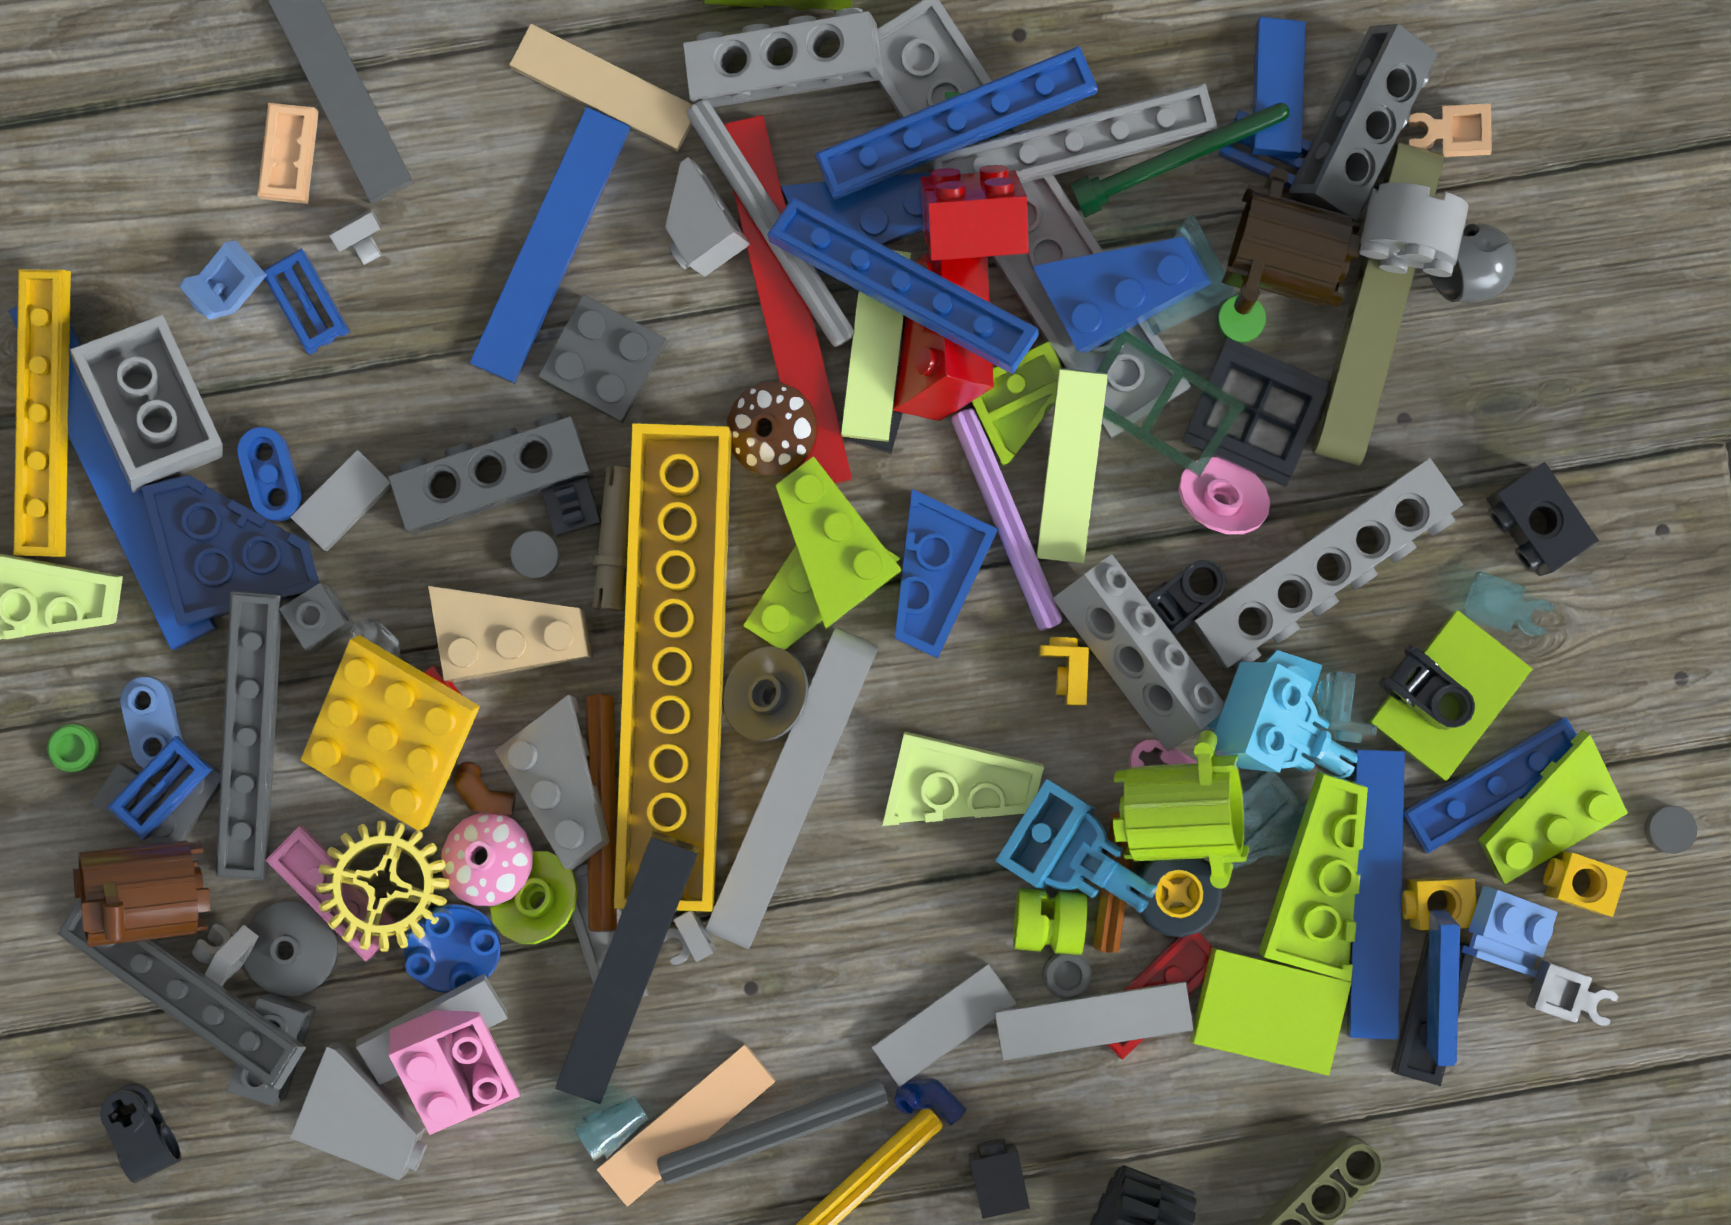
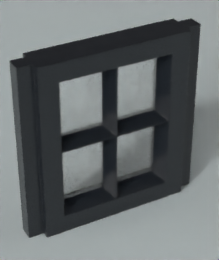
M1226 338L1181 442L1286 487L1292 477L1331 382L1230 338Z

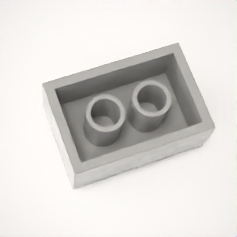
M163 315L70 349L76 372L132 493L142 490V486L165 481L222 458L223 444Z

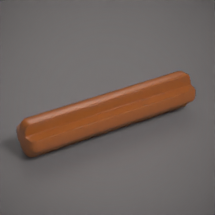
M1116 811L1111 815L1108 839L1123 848V853L1119 858L1106 850V855L1131 871L1132 859L1124 858L1128 842L1115 841L1113 818H1120V812ZM1101 888L1093 947L1100 952L1117 953L1120 949L1126 902L1104 888Z

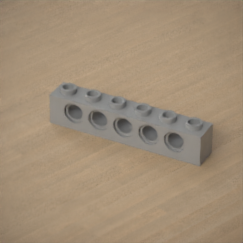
M1428 458L1196 617L1190 623V626L1220 669H1226L1234 665L1237 670L1240 661L1253 662L1259 658L1261 654L1257 647L1270 638H1273L1275 643L1278 644L1298 631L1300 627L1296 620L1309 611L1317 617L1337 604L1339 600L1335 593L1350 584L1356 590L1377 576L1378 573L1374 566L1389 557L1392 563H1395L1417 548L1412 540L1428 530L1430 535L1434 536L1456 521L1451 513L1463 504L1431 458ZM1399 502L1409 504L1415 512V521L1411 527L1403 526L1396 519L1395 509ZM1360 529H1367L1376 537L1377 546L1372 554L1362 552L1357 546L1356 536ZM1321 556L1333 558L1338 565V574L1333 581L1323 579L1317 571V562ZM1283 582L1293 584L1299 591L1300 599L1294 608L1285 607L1278 599V589ZM1244 609L1255 611L1261 619L1260 630L1255 635L1244 633L1239 626V616Z

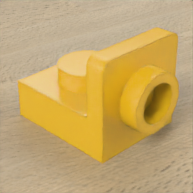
M1049 637V646H1039L1038 657L1066 658V667H1057L1056 695H1065L1064 705L1086 706L1089 648L1078 647V638Z

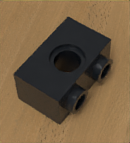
M1545 462L1531 467L1486 498L1492 507L1488 511L1495 525L1502 532L1506 533L1508 531L1519 546L1515 549L1519 560L1530 572L1536 571L1539 576L1553 573L1599 542V539ZM1533 510L1540 511L1546 517L1547 528L1543 534L1536 533L1530 527L1529 516Z

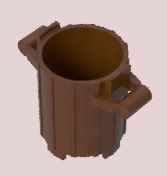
M185 840L78 852V869H73L75 898H80L83 932L86 945L94 947L197 934V931L208 930L205 918H198V913L210 911L209 888H204L201 868L198 866V861H193L192 854L203 853L202 843L200 841L188 842Z

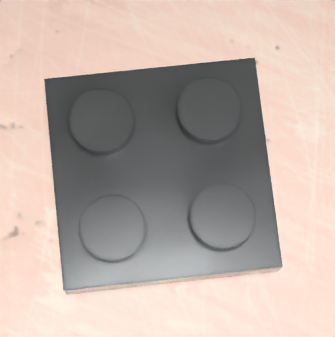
M583 294L538 377L540 380L623 424L668 341L663 336Z

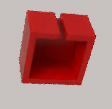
M987 165L981 167L979 173L960 174L958 169L943 168L932 171L931 176L920 177L923 235L931 261L1029 253L1027 195L1015 170H1008V167L1004 165Z

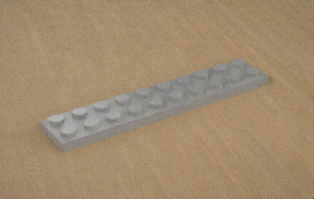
M923 0L878 28L884 79L876 81L900 118L944 101L945 92L964 93L992 81L939 0ZM1021 125L998 133V137L1024 131ZM988 138V139L981 140V141H979V142H983V141H987V140H991V139H995V138ZM1054 175L1022 183L1027 195L1029 253L991 256V258L1044 340L1051 342L1063 368L1108 374L1101 427L1110 440L1186 392L1191 386L1147 319L1087 353L1077 351L1032 266L1101 253L1103 251Z

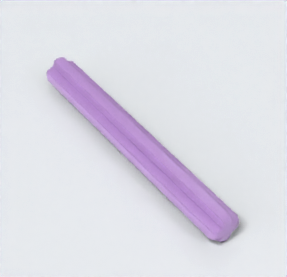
M973 408L960 411L952 416V424L995 527L998 529L997 532L1036 625L1041 631L1057 626L1062 622L1061 613L1057 604L1052 599L1051 589L978 415Z

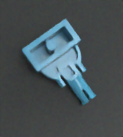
M1240 661L1214 731L1218 739L1216 745L1218 756L1238 755L1236 765L1241 769L1280 773L1281 769L1291 767L1303 772L1311 771L1315 766L1314 763L1339 778L1350 776L1355 768L1343 761V759L1351 763H1357L1355 751L1333 741L1331 733L1318 729H1328L1329 722L1318 715L1313 701L1308 696L1311 682L1278 663Z

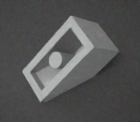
M689 157L680 162L665 225L667 232L674 241L669 246V249L682 268L687 269L691 267L705 277L748 247L750 243L706 171Z

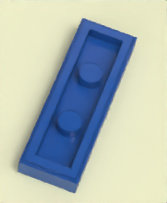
M1259 17L1256 23L1253 113L1281 102L1288 105L1290 115L1285 121L1252 135L1251 155L1298 159L1301 154L1306 21Z
M1431 910L1429 915L1426 1049L1437 1066H1455V1063H1457L1460 925L1447 910Z

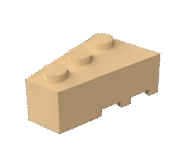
M428 586L444 681L459 682L593 658L586 613L580 608Z

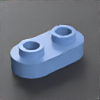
M139 677L130 681L122 691L120 704L132 756L137 764L144 768L155 757L148 750V744L152 739L157 738L163 748L174 736H179L182 740L183 738L173 695L167 684L151 677ZM143 692H147L151 697V704L145 710L141 709L137 703L138 696ZM176 752L159 771L172 768L180 755Z

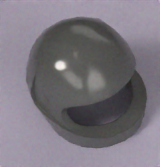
M1468 224L1464 228L1457 257L1460 269L1452 272L1450 277L1428 275L1438 292L1448 301L1481 302L1497 297L1514 279L1517 266L1516 251L1511 240L1499 229L1487 224Z

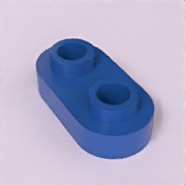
M253 428L242 436L237 448L239 462L252 506L259 515L268 520L276 522L288 520L302 504V492L288 444L282 435L270 428ZM264 445H270L273 449L272 457L267 461H261L258 456L260 448ZM283 490L286 494V500L281 506L276 507L272 504L271 497L275 491Z

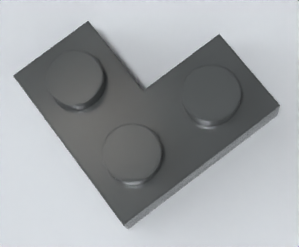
M181 756L179 757V759L177 760V762L174 764V766H175V765L178 763V761L182 758ZM118 763L91 803L129 828L107 806L139 773L125 763ZM208 763L213 770L145 840L151 844L185 841L220 790L221 771ZM189 766L138 821L143 825L195 769ZM149 781L124 808L131 812L156 784Z

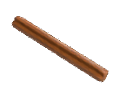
M593 694L586 698V741L590 756H587V762L592 783L598 788L610 842L587 859L588 928L593 932H611L617 926V908H614L616 868L614 698L607 694Z

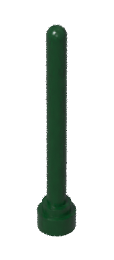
M1276 103L1102 180L1098 176L1089 180L1087 175L1071 182L1070 184L1084 218L1102 211L1101 205L1108 203V197L1285 121L1290 115V109L1285 103Z

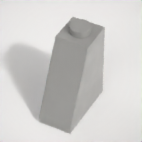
M336 1041L328 1045L290 1138L398 1181L408 1173L409 1169L413 1171L418 1169L427 1147L426 1143L420 1141L425 1127L384 1084L379 1085L368 1067L346 1044Z

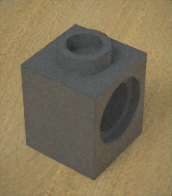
M322 583L317 584L279 608L305 650L317 652L357 627L333 587Z

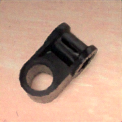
M1198 560L1186 566L1168 582H1163L1145 598L1175 637L1196 619V615L1221 595L1226 583L1225 574L1215 562ZM1196 569L1207 570L1213 577L1214 586L1207 595H1198L1190 587V575ZM1158 604H1160L1161 607L1166 611V613L1171 617L1172 621H1170L1169 618L1164 614V612L1159 608Z
M1408 645L1404 649L1405 657L1389 677H1382L1378 682L1381 688L1391 697L1412 709L1437 729L1448 730L1463 726L1471 720L1475 712V702L1471 693L1445 673L1428 655L1412 645ZM1415 671V673L1413 674V676H1412V677L1409 679V681L1405 684V682L1407 681V679H1408V678L1411 676V674ZM1444 694L1453 696L1458 702L1459 713L1453 720H1447L1439 713L1438 701Z
M129 1084L105 1099L101 1106V1121L116 1149L121 1168L131 1182L137 1183L181 1161V1151L178 1142L166 1124L149 1089L139 1084ZM133 1103L137 1111L133 1114L123 1115L120 1107L124 1104L129 1105Z

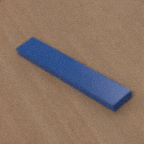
M1077 46L816 152L815 159L834 201L1097 93L1098 87L1080 46Z
M586 107L470 361L472 366L513 384L516 383L631 130L629 125Z
M794 197L767 233L770 243L1011 374L1015 372L1039 336L1038 328Z
M1354 750L1357 754V763H1354L1353 782L1368 787L1363 849L1359 850L1357 873L1360 874L1359 894H1355L1353 920L1356 922L1355 942H1351L1349 963L1353 965L1348 995L1347 1036L1350 1038L1398 1039L1405 751Z

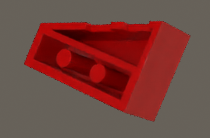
M928 252L915 262L990 302L987 257L931 261ZM906 317L893 411L941 421L994 388L993 363Z

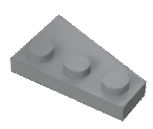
M567 695L501 745L495 752L563 867L573 870L607 845L610 839L598 788L593 785L587 762V756H590L586 738L581 736L577 714H580L577 699L574 696Z

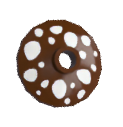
M762 382L746 389L733 403L727 418V427L730 428L732 433L731 450L733 455L746 469L760 475H783L798 468L810 455L817 438V418L810 401L798 389L782 382ZM769 419L773 426L772 432L764 437L760 432V425L763 420Z

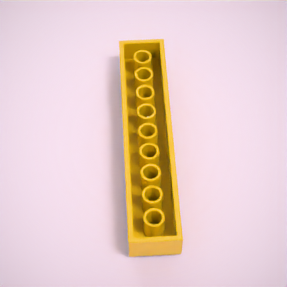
M632 423L614 908L618 909L624 908L653 831L699 847L697 858L676 910L712 912L715 907L732 440L730 428L726 426Z

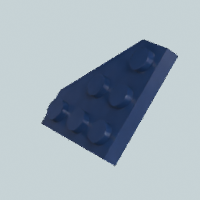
M186 475L141 487L179 627L229 615L230 593L234 590L283 594V600L298 597L319 584L312 553L307 541L276 526L263 516L233 499L230 500L194 477Z

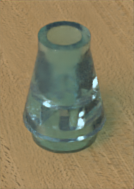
M633 1095L626 1101L582 1117L584 1122L575 1127L574 1130L593 1161H596L603 1155L608 1158L649 1119Z

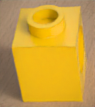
M1562 851L1558 853L1557 859L1552 858L1549 861L1545 870L1543 883L1548 886L1545 896L1600 915L1613 917L1628 871L1572 852ZM1584 869L1589 875L1590 885L1585 893L1578 895L1573 889L1572 880L1579 870Z
M1468 877L1407 879V891H1402L1401 912L1405 920L1409 919V926L1411 928L1429 930L1430 912L1427 907V901L1429 896L1438 890L1445 894L1447 899L1445 910L1451 914L1460 925V928L1470 927L1477 906L1475 879Z

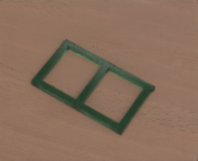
M1125 331L1117 335L1118 338L1096 372L1107 373L1124 344L1127 343L1174 373L1141 427L1105 405L1103 418L1200 477L1239 412L1244 410L1245 404L1129 332ZM1182 378L1231 407L1197 462L1149 433Z

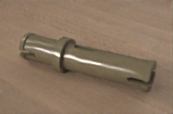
M606 466L604 471L605 484L598 555H593L592 566L597 567L592 609L622 611L624 572L627 570L626 551L631 468L614 466L613 469L612 466Z

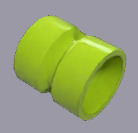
M1018 887L1014 915L1013 949L1041 952L1045 945H1050L1054 953L1082 955L1087 922V894L1059 891L1055 897H1049L1045 889Z

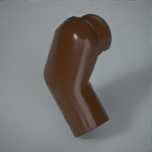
M466 761L457 766L456 773L452 775V787L470 810L487 814L513 816L516 801L515 793L488 790L481 780V768L474 762Z

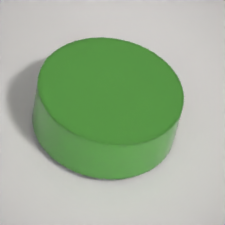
M1236 295L1229 298L1219 309L1216 319L1217 328L1225 339L1230 338L1241 344H1246L1253 341L1262 332L1266 323V314L1258 300L1249 314H1239L1234 308V302L1238 296Z
M67 724L59 727L52 733L48 741L47 752L51 762L60 770L79 772L88 769L96 762L100 752V743L94 731L87 726Z

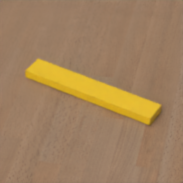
M18 269L13 555L66 557L71 271Z

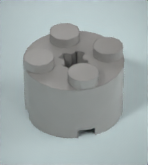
M1409 183L1380 184L1378 191L1373 188L1360 240L1361 247L1359 253L1369 258L1380 259L1379 268L1387 272L1405 274L1408 267L1421 268L1425 273L1433 276L1450 277L1453 266L1457 262L1469 205L1462 198L1448 192L1445 193L1444 201L1429 196L1431 187Z

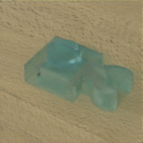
M1480 571L1475 574L1462 614L1471 621L1505 633L1511 631L1513 622H1517L1519 628L1525 634L1541 636L1545 635L1546 629L1535 626L1531 621V614L1535 609L1546 613L1552 612L1554 606L1542 599L1528 602L1522 601L1525 590L1524 586Z

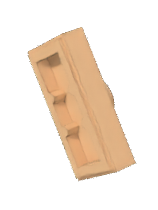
M268 103L257 194L260 199L308 204L319 113L315 107Z

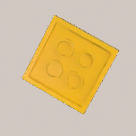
M358 635L350 639L300 760L415 830L421 831L428 826L480 706L368 639Z

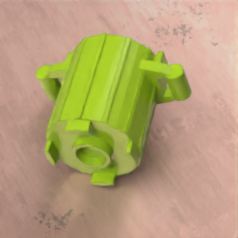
M1206 730L1198 736L1194 747V755L1198 759V763L1131 767L1127 770H1117L1114 775V783L1124 782V795H1121L1120 818H1113V828L1116 842H1128L1124 854L1125 859L1153 861L1209 858L1211 866L1210 882L1214 887L1222 889L1229 884L1233 871L1232 862H1246L1249 845L1244 846L1243 844L1244 807L1239 770L1236 765L1238 755L1217 756L1216 745L1218 739L1214 732Z

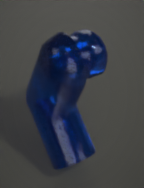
M934 1078L909 1080L902 1086H898L894 1096L895 1107L901 1113L912 1114L913 1110L933 1108L950 1126L967 1110L940 1081Z

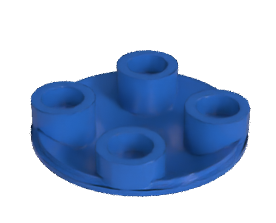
M446 904L430 909L429 911L432 912V915L438 917L439 920L436 924H432V920L425 919L424 917L418 921V924L425 932V937L422 939H418L411 928L406 934L408 947L404 948L406 971L412 978L431 990L448 993L482 974H485L488 979L498 964L501 952L498 931L486 915L472 907L461 904Z

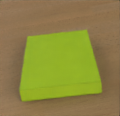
M1458 610L1451 614L1423 650V653L1428 655L1445 673L1471 693L1475 702V712L1471 720L1457 728L1448 730L1437 729L1412 709L1388 695L1368 721L1370 725L1442 781L1449 779L1533 670V668ZM1414 671V672L1411 674V676L1407 679V681L1405 682V684H1406V683L1409 681V679L1413 676V674L1415 673V671ZM1444 694L1438 701V710L1443 718L1453 720L1459 713V705L1453 696Z
M1211 948L1193 1023L1194 1030L1191 1032L1189 1042L1329 1076L1351 982Z

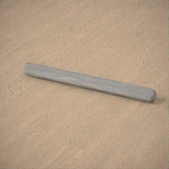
M706 99L692 105L687 110L689 120L828 340L834 347L848 342L853 337L854 330L814 266L769 242L767 233L781 214L714 108Z

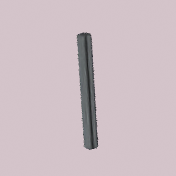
M874 1079L661 1156L657 1160L661 1179L664 1184L670 1185L885 1107L888 1104L886 1090L879 1079Z

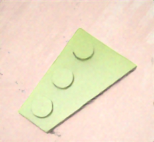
M0 554V640L116 623L123 576Z
M904 731L882 826L899 825V823L914 821L935 822L960 817L974 816L975 818L1025 814L1038 793L1044 764Z

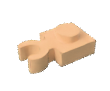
M1491 103L1442 106V119L1434 120L1433 117L1426 113L1410 115L1409 127L1420 126L1427 130V135L1424 138L1409 139V145L1429 150L1434 144H1442L1444 157L1491 155Z

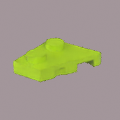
M1050 341L1028 351L1013 374L998 366L993 368L994 388L972 401L1002 465L1009 463L1055 405L1059 368L1063 367Z

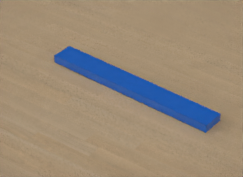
M18 306L8 310L16 328ZM70 322L68 436L170 649L176 650L218 628L213 619L179 627L177 624L142 490L135 493L131 492L76 372L70 349L81 346V343Z

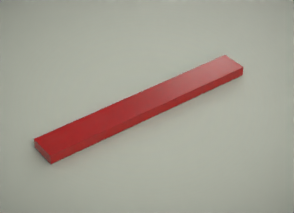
M763 115L724 124L777 210L782 214L786 206ZM733 189L743 233L750 243L747 250L779 381L798 389L810 401L817 418L816 441L810 455L801 465L814 456L835 484L852 481L812 313Z

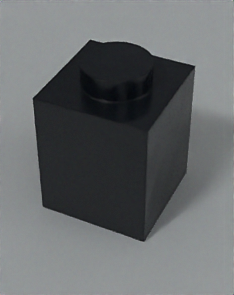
M995 1139L977 1144L978 1151L968 1153L982 1219L1030 1209L1015 1143L1006 1145L1005 1139Z

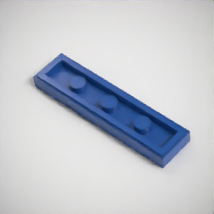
M1567 717L1560 718L1404 809L1403 819L1423 853L1428 854L1509 807L1517 798H1524L1543 778L1540 773L1551 761L1557 763L1573 746L1570 741L1577 734Z

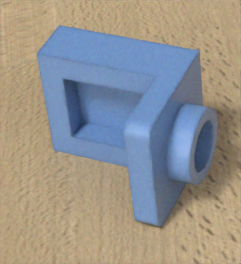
M234 240L225 242L200 274L184 278L179 284V288L187 295L191 306L197 312L205 315L208 319H214L236 313L267 274L240 244Z

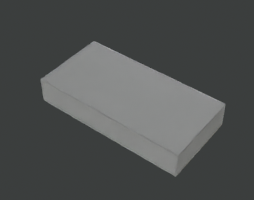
M356 450L291 518L323 550L328 551L392 487L390 480L361 451Z

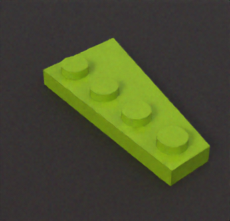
M1317 771L1258 951L1264 958L1351 982L1353 965L1349 963L1351 942H1355L1356 922L1353 920L1355 894H1359L1360 874L1357 873L1359 850L1363 849L1368 787Z

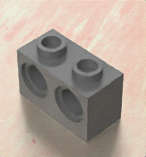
M269 993L257 999L254 1010L304 1045L316 1007ZM236 1063L227 1092L273 1107L286 1099L297 1064L282 1088L272 1089Z

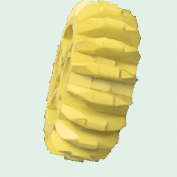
M378 821V836L373 837L369 836L367 826L361 824L358 826V832L362 840L354 843L350 835L344 833L340 838L348 850L342 854L336 848L330 847L327 854L331 859L338 862L336 867L320 865L318 870L320 874L332 878L331 883L316 885L318 894H332L333 898L319 905L321 912L327 913L336 909L338 911V914L328 922L329 927L334 930L346 922L349 926L344 931L342 939L349 943L357 932L362 933L360 948L363 950L369 949L372 937H380L379 947L381 952H388V937L397 936L401 949L408 947V941L404 932L411 928L418 939L424 938L425 932L418 924V921L424 917L425 919L432 920V924H436L439 918L434 917L432 912L428 910L430 905L437 907L447 903V900L442 896L433 895L434 890H443L449 887L448 879L433 878L434 873L441 872L446 868L445 861L428 862L427 859L434 855L437 847L434 843H431L420 851L417 846L423 838L422 832L416 830L409 841L404 840L406 828L404 823H398L395 827L394 836L387 835L386 822ZM378 848H387L382 861L375 869L370 871L348 869L362 854ZM401 852L410 856L419 866L424 877V890L412 887V884L402 881L397 876ZM391 863L389 869L390 882L400 891L395 890L392 895L387 893V898H380L378 908L375 910L377 904L375 888L369 886L368 882H371L375 877L379 880V875L386 874L388 865ZM343 883L352 885L368 895L369 902L364 922L355 917L346 907L342 893ZM396 901L409 903L410 901L418 904L415 910L405 919L390 925H379L384 911L391 903Z

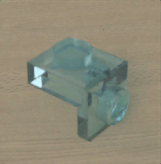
M1338 671L1327 673L1326 681H1320L1316 696V707L1322 709L1321 717L1329 722L1328 729H1320L1334 731L1332 740L1361 744L1362 735L1375 736L1377 726L1350 722L1356 674Z

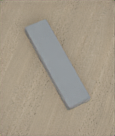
M1185 981L994 1011L1003 1061L1194 1030Z

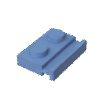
M1483 885L1468 930L1473 933V937L1469 947L1463 946L1462 953L1536 978L1538 971L1533 968L1537 956H1544L1548 941L1553 933V925L1558 912Z

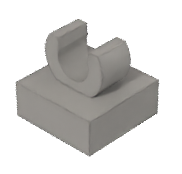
M372 208L330 231L329 236L338 251L340 252L353 245L364 265L381 256V251L371 234L381 229V223Z
M686 911L673 919L677 927L669 928L664 941L668 938L676 937L682 942L683 949L680 954L670 959L672 965H679L685 962L691 954L694 960L698 962L716 951L717 948L709 933L705 931L706 928L697 911Z
M214 924L207 938L215 943L217 947L210 946L204 940L199 939L192 954L199 962L210 964L205 975L220 986H223L242 967L259 936L243 925L231 937L230 932L225 927Z

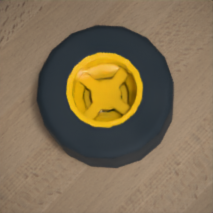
M1203 858L1144 861L1136 872V875L1157 886L1152 898L1147 897L1132 887L1134 893L1149 902L1141 913L1136 912L1145 924L1164 935L1185 937L1199 933L1212 923L1220 909L1222 889L1216 888L1211 884V866Z

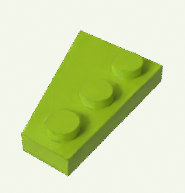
M1583 729L1570 741L1573 746L1557 763L1551 761L1540 773L1543 778L1524 798H1517L1478 839L1497 879L1502 883L1507 884L1628 814L1591 735Z

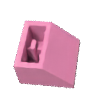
M433 1010L390 1029L388 1055L429 1135L520 1097V1092L480 1012Z

